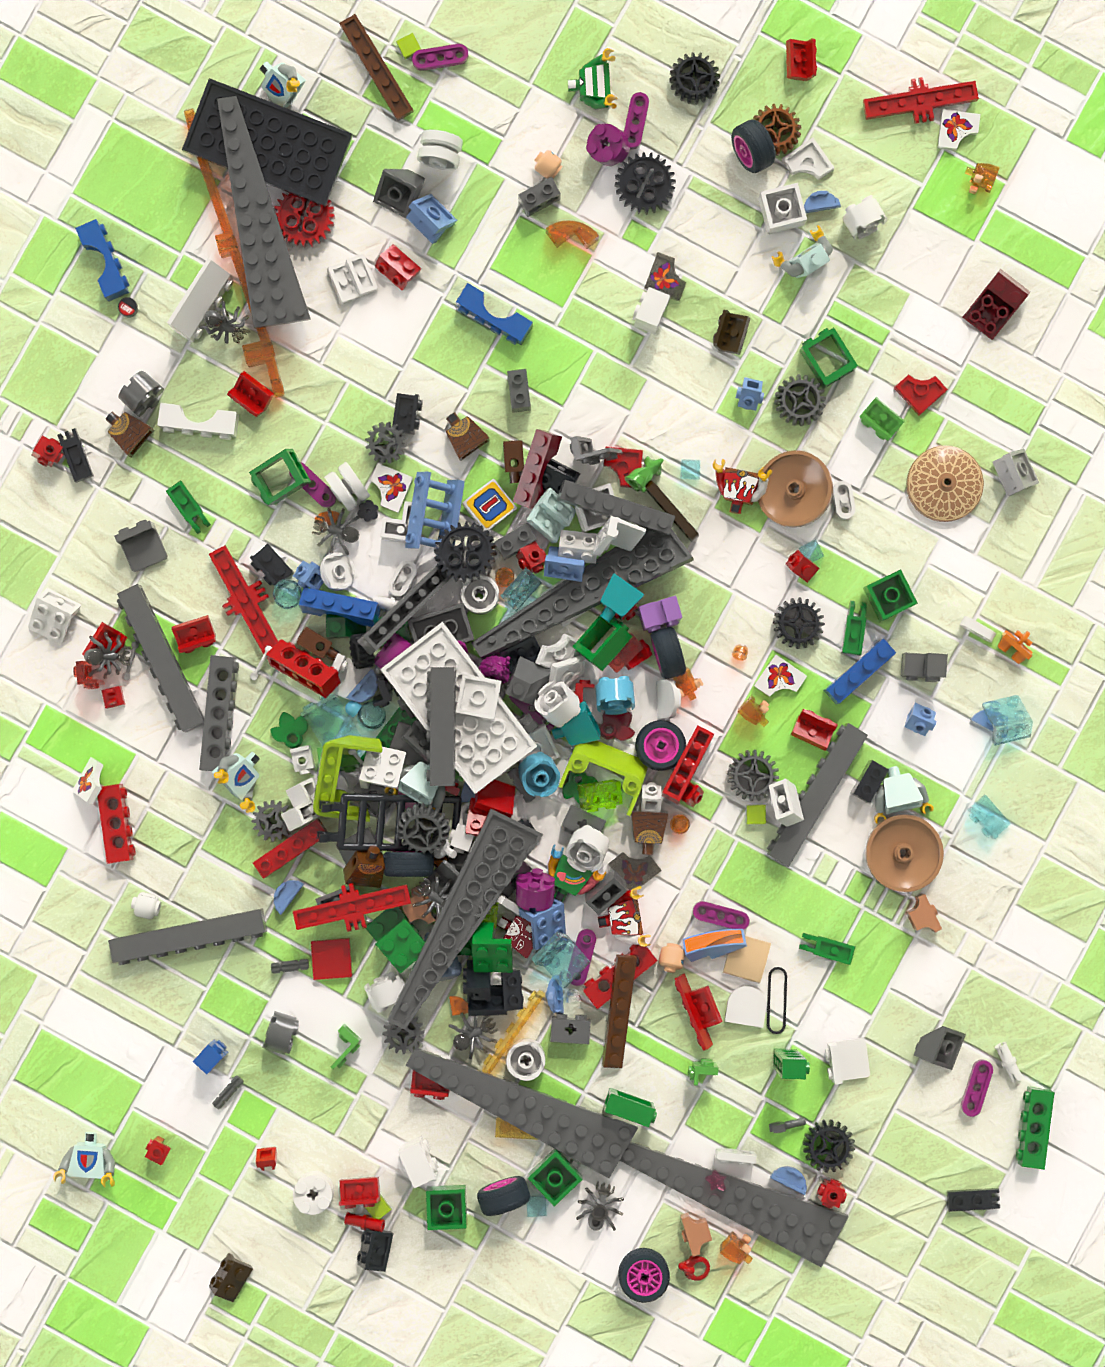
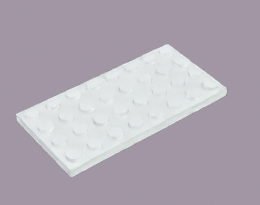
M443 622L380 669L426 730H430V722H427V711H430V703H427V691H430V683H427V671H431V667H456V707L462 674L485 678ZM500 696L498 698L495 720L456 713L455 768L475 794L537 747Z

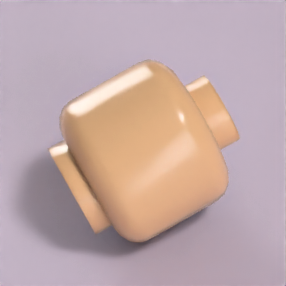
M547 150L545 153L540 152L534 159L536 162L535 170L546 179L550 177L554 179L563 167L561 166L562 160L550 150Z
M667 943L666 946L661 948L659 964L664 967V971L675 973L676 970L683 968L685 951L681 945Z

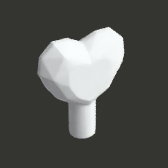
M446 839V844L444 846L441 845L439 851L434 849L433 855L437 859L443 858L446 855L455 858L457 852L450 848V843Z

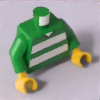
M606 48L603 54L592 59L579 69V79L568 80V92L579 91L580 101L594 110L608 108L609 106L612 109L617 107L612 101L618 98L611 94L610 72L607 60L613 62L616 59L615 56L609 57V54L614 52L610 48Z

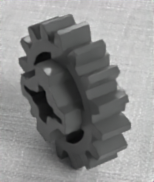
M380 422L379 427L377 425L372 426L374 431H368L367 433L370 437L365 438V441L369 442V445L365 448L371 449L369 456L374 454V460L381 459L382 464L386 460L392 463L393 458L396 461L399 460L398 454L403 455L405 452L402 448L407 447V444L403 443V440L407 439V437L401 436L403 429L398 431L397 424L391 427V422H387L386 425ZM377 433H378V436H379V437H378L377 441H375V437H376V435H377ZM384 440H385V441H393V442L389 443L388 445H387V444H379V443L383 442ZM395 444H398L397 449H396V451L394 452V449H393V448H394Z
M271 800L270 805L267 801H264V807L259 805L257 806L259 812H253L256 819H253L252 822L257 825L253 830H259L257 836L264 835L265 841L269 837H271L272 842L275 841L276 837L282 840V834L288 836L289 833L280 814L281 811L283 813L286 812L289 806L282 807V801L275 804V800ZM269 808H274L269 814L263 813ZM275 815V820L277 821V824H273L271 826V821H269V818H272ZM261 820L264 821L265 830L261 826ZM275 828H283L280 832L272 834Z
M418 1016L411 1020L415 1028H411L409 1025L406 1027L405 1032H408V1034H406L405 1039H403L402 1034H399L402 1028L391 1029L392 1023L384 1024L383 1027L387 1031H384L382 1035L387 1036L384 1043H390L389 1049L395 1047V1053L402 1050V1053L405 1054L407 1049L412 1053L413 1046L419 1048L418 1041L423 1042L424 1038L420 1035L424 1034L425 1030H420L423 1023H417ZM416 1036L415 1040L408 1045V1039ZM392 1038H396L398 1041H400V1045L394 1042Z

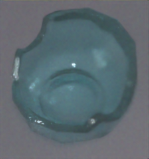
M284 579L274 586L273 598L280 608L292 609L299 604L302 591L296 581Z
M373 701L364 703L357 713V723L365 731H377L386 720L384 707H374Z

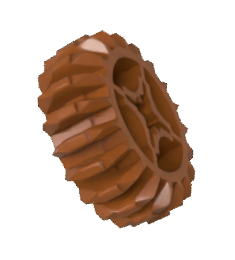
M772 104L771 109L766 105L764 111L758 110V115L753 117L754 120L759 121L761 124L764 120L772 118L771 124L765 125V128L773 141L776 156L780 155V150L783 154L787 153V148L792 150L794 148L793 144L797 145V138L801 136L799 132L801 125L798 124L800 119L794 118L795 111L789 113V107L786 110L782 109V104L779 105V108ZM779 118L785 120L787 123H782L779 120ZM774 124H775V127L777 128V130L779 129L778 134H776V132H774V130H772L773 127H774ZM791 132L787 140L780 142L781 135Z

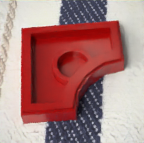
M909 374L894 387L918 416L948 390L936 376L928 380H918Z
M605 446V448L620 449L623 454L617 455L618 458L615 460L607 461L604 459L603 466L611 468L617 474L620 480V487L632 488L625 481V477L633 470L642 467L643 450Z

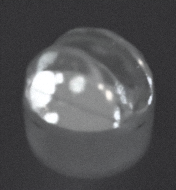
M569 989L565 996L566 1003L581 1001V995L577 989Z

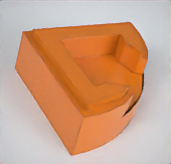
M328 511L319 513L314 518L322 525H331ZM331 511L334 523H336L340 513Z
M449 996L452 1016L468 1013V1003L463 998Z

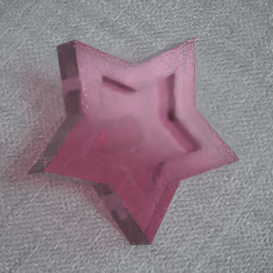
M715 1169L712 1175L706 1176L705 1179L710 1183L711 1191L716 1188L722 1191L726 1189L724 1184L726 1176L720 1175Z

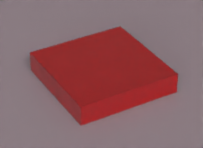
M494 779L476 793L474 807L487 812L491 808L511 818L516 787Z
M350 938L311 941L313 980L353 976Z

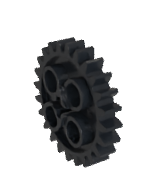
M643 152L642 157H639L635 153V159L628 156V163L623 161V168L618 167L617 172L619 174L615 175V179L618 182L614 184V187L619 188L616 190V195L622 194L619 197V201L625 200L624 207L631 205V212L637 208L638 214L641 213V210H644L647 215L649 209L655 213L656 207L662 210V203L668 205L669 201L667 198H673L671 192H675L676 187L672 185L676 184V179L671 178L675 175V172H669L671 165L665 166L666 159L659 161L660 155L653 158V153L651 152L649 157H646L645 152ZM642 167L646 172L639 174L636 169ZM650 169H654V171L649 177L648 184H646L643 189L640 198H637V194L640 192L642 187V182H645ZM660 176L663 181L655 182L653 177ZM630 184H635L637 186V189L635 191H631L628 189L627 186ZM650 192L654 195V198L647 199L644 195Z
M467 521L464 526H461L460 522H458L457 528L450 525L451 531L449 532L444 529L445 536L439 535L441 542H435L438 548L434 549V553L437 555L434 559L438 562V569L442 568V574L447 573L448 579L454 576L455 582H458L459 578H461L462 582L465 583L466 578H469L472 583L475 576L480 580L479 574L487 575L485 569L492 570L490 563L496 562L495 558L492 557L497 555L496 550H493L496 548V544L493 543V536H489L488 530L483 532L482 525L477 528L475 522L471 527ZM465 537H468V538H467V542H466V546H467V549H468V551H466V568H463V565H464V556H463V553H465V543H464V540H465ZM456 540L461 541V543L457 546L452 545V543ZM473 541H480L477 546L471 545ZM453 559H460L458 563L451 564ZM473 559L479 560L476 564H470V561Z

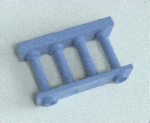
M417 472L414 480L415 487L408 531L405 537V548L419 549L420 544L438 548L435 542H441L439 536L438 541L421 537L423 525L439 529V535L445 536L444 529L449 532L451 531L450 525L457 528L465 481L447 480V484L430 480L431 472ZM429 487L445 491L444 503L427 499ZM426 506L442 510L441 522L424 518Z

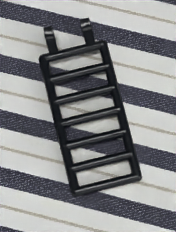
M350 793L342 794L340 802L319 801L321 812L339 811L338 832L317 831L316 839H319V843L337 842L338 850L368 851L370 846H377L380 851H415L414 848L408 850V844H402V839L398 837L399 832H397L401 814L405 812V802L416 803L419 808L421 803L407 795ZM445 796L443 803H454L452 829L456 830L460 822L462 798L460 796ZM348 801H360L356 843H345ZM367 802H379L375 843H364ZM386 802H398L394 843H383ZM443 803L438 813H442ZM438 829L434 831L432 838L439 834Z

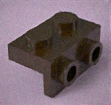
M724 309L718 320L717 333L713 336V346L719 351L740 355L750 318L730 313Z
M228 1253L221 1261L216 1274L211 1278L209 1288L215 1296L234 1302L251 1274L253 1267L235 1259L232 1254Z

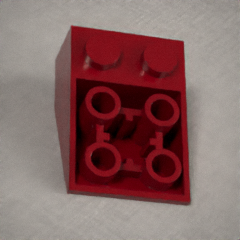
M1000 268L962 318L993 340L1031 291Z

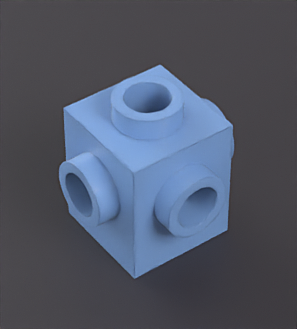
M744 377L742 388L738 387L735 397L739 399L738 407L756 411L758 403L762 404L764 393H762L763 381Z
M303 560L293 575L294 578L299 580L297 584L303 588L310 587L311 589L319 590L324 583L319 571L320 566L314 562L308 564Z
M915 702L907 715L904 727L926 736L929 730L933 731L937 723L934 720L936 712Z

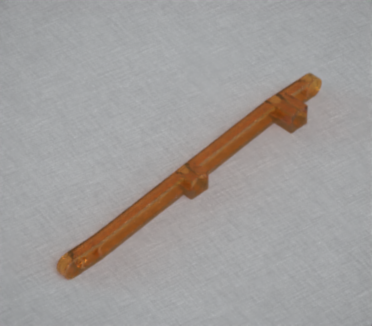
M194 108L184 110L188 131L195 116ZM197 157L223 232L222 234L215 235L221 258L231 256L251 312L243 258L210 163ZM267 327L256 328L260 341L242 345L246 364L249 368L266 364L275 398L285 396Z

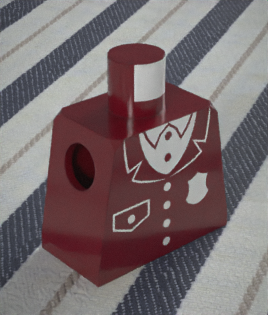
M516 915L513 921L502 916L497 927L506 931L503 939H512V947L522 956L528 958L533 950L531 923L519 915Z

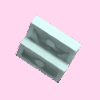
M548 488L538 500L526 521L551 543H556L560 537L561 530L570 525L576 511L571 505L558 501V494L553 489Z

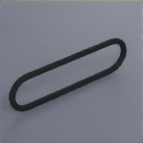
M774 967L768 975L767 1028L773 1034H780L786 1027L787 972L782 967ZM775 970L783 971L785 976L783 1027L779 1031H773L770 1028L771 975Z

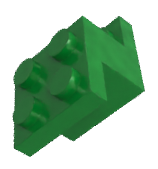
M399 907L384 910L365 928L377 942L375 945L400 974L416 961L425 943L418 934L419 930L412 922H409L407 916Z
M481 922L458 955L473 956L474 972L513 973L512 939H495L494 922Z

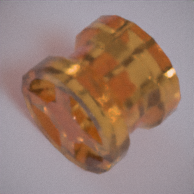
M507 567L500 568L495 574L497 584L503 588L511 586L514 582L513 571Z
M675 815L670 821V827L674 832L683 834L688 831L690 822L684 815Z

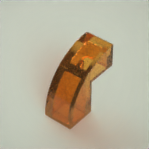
M560 221L546 227V234L557 248L574 235L578 237L586 249L599 241L597 232L581 222Z

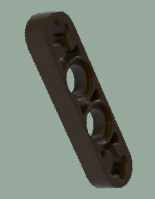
M652 480L649 481L645 487L648 494L665 513L675 516L674 523L693 542L700 536L699 533Z

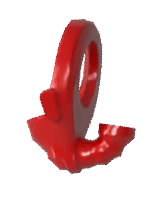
M691 1255L689 1259L678 1264L679 1269L685 1273V1276L694 1281L704 1279L710 1271L709 1261L702 1256L693 1257ZM698 1262H703L706 1266L705 1272L700 1276H695L693 1266Z

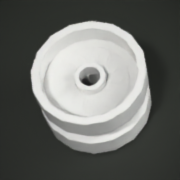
M423 131L420 141L423 147L419 148L417 160L435 169L456 170L460 160L457 154L462 150L463 140L459 136L445 131Z
M344 462L338 467V471L343 476V479L340 480L335 472H330L324 478L331 486L330 489L338 501L342 502L347 510L350 511L357 506L356 501L351 496L355 493L362 502L369 498L370 494L348 463Z

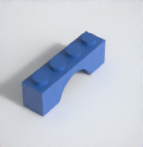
M95 219L76 227L75 229L83 247L86 250L98 251L105 258V270L97 281L107 301L109 302L128 294L129 290L127 287L130 284L125 275L122 276L120 269L123 268L119 259L114 258L112 252H115L112 242L106 239L105 235L108 232L104 224H100Z
M469 283L466 284L456 301L459 312L466 316L468 314L472 315L477 323L481 325L485 323L491 327L490 330L497 335H500V333L507 337L506 340L514 345L517 343L522 345L533 327L532 321L517 312L507 318H498L491 315L484 306V292Z
M306 587L303 588L299 601L302 613L320 617L324 614L339 615L359 625L369 627L378 622L381 612L378 602Z
M884 638L879 640L853 666L835 679L823 691L836 705L840 704L896 654L895 650Z

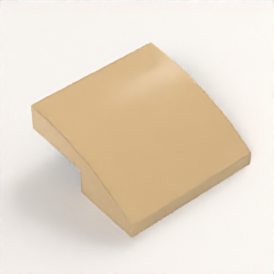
M745 936L747 947L727 954L723 973L760 983L771 943Z

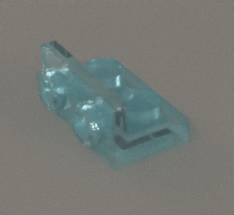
M525 567L500 597L517 611L542 582Z
M983 795L967 809L970 812L968 815L975 824L979 823L982 826L981 831L987 838H998V835L1011 824L987 795Z

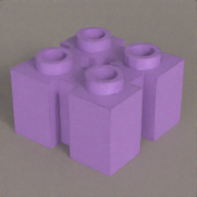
M676 595L641 605L637 609L643 631L648 630L649 633L661 629L660 626L662 625L667 627L676 626L683 618Z

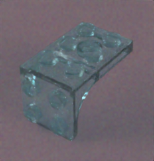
M330 694L326 699L321 696L318 703L311 702L302 708L304 711L300 714L309 723L322 746L327 741L347 735L362 737L337 694Z

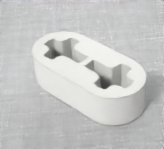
M964 616L960 623L961 627L985 641L992 642L996 635L991 629L967 616Z

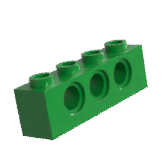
M774 1048L773 1068L782 1079L806 1080V1074L810 1072V1064L797 1049Z
M1027 1086V1091L1023 1093L1025 1107L1021 1111L1020 1120L1023 1123L1022 1130L1018 1132L1020 1147L1016 1150L1015 1156L1016 1161H1018L1017 1163L1021 1167L1045 1170L1055 1092L1050 1089ZM1040 1104L1039 1112L1033 1113V1106ZM1037 1123L1038 1129L1035 1132H1031V1125ZM1034 1142L1036 1145L1035 1149L1028 1151V1145Z

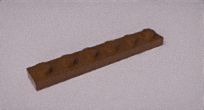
M354 14L340 22L341 29L397 122L413 113V108L357 15Z
M616 954L602 1060L604 1068L623 1067L637 961L635 955Z

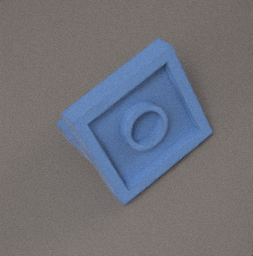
M432 194L413 201L409 205L411 211L406 217L432 244L438 241L447 228L454 226L457 222V219Z

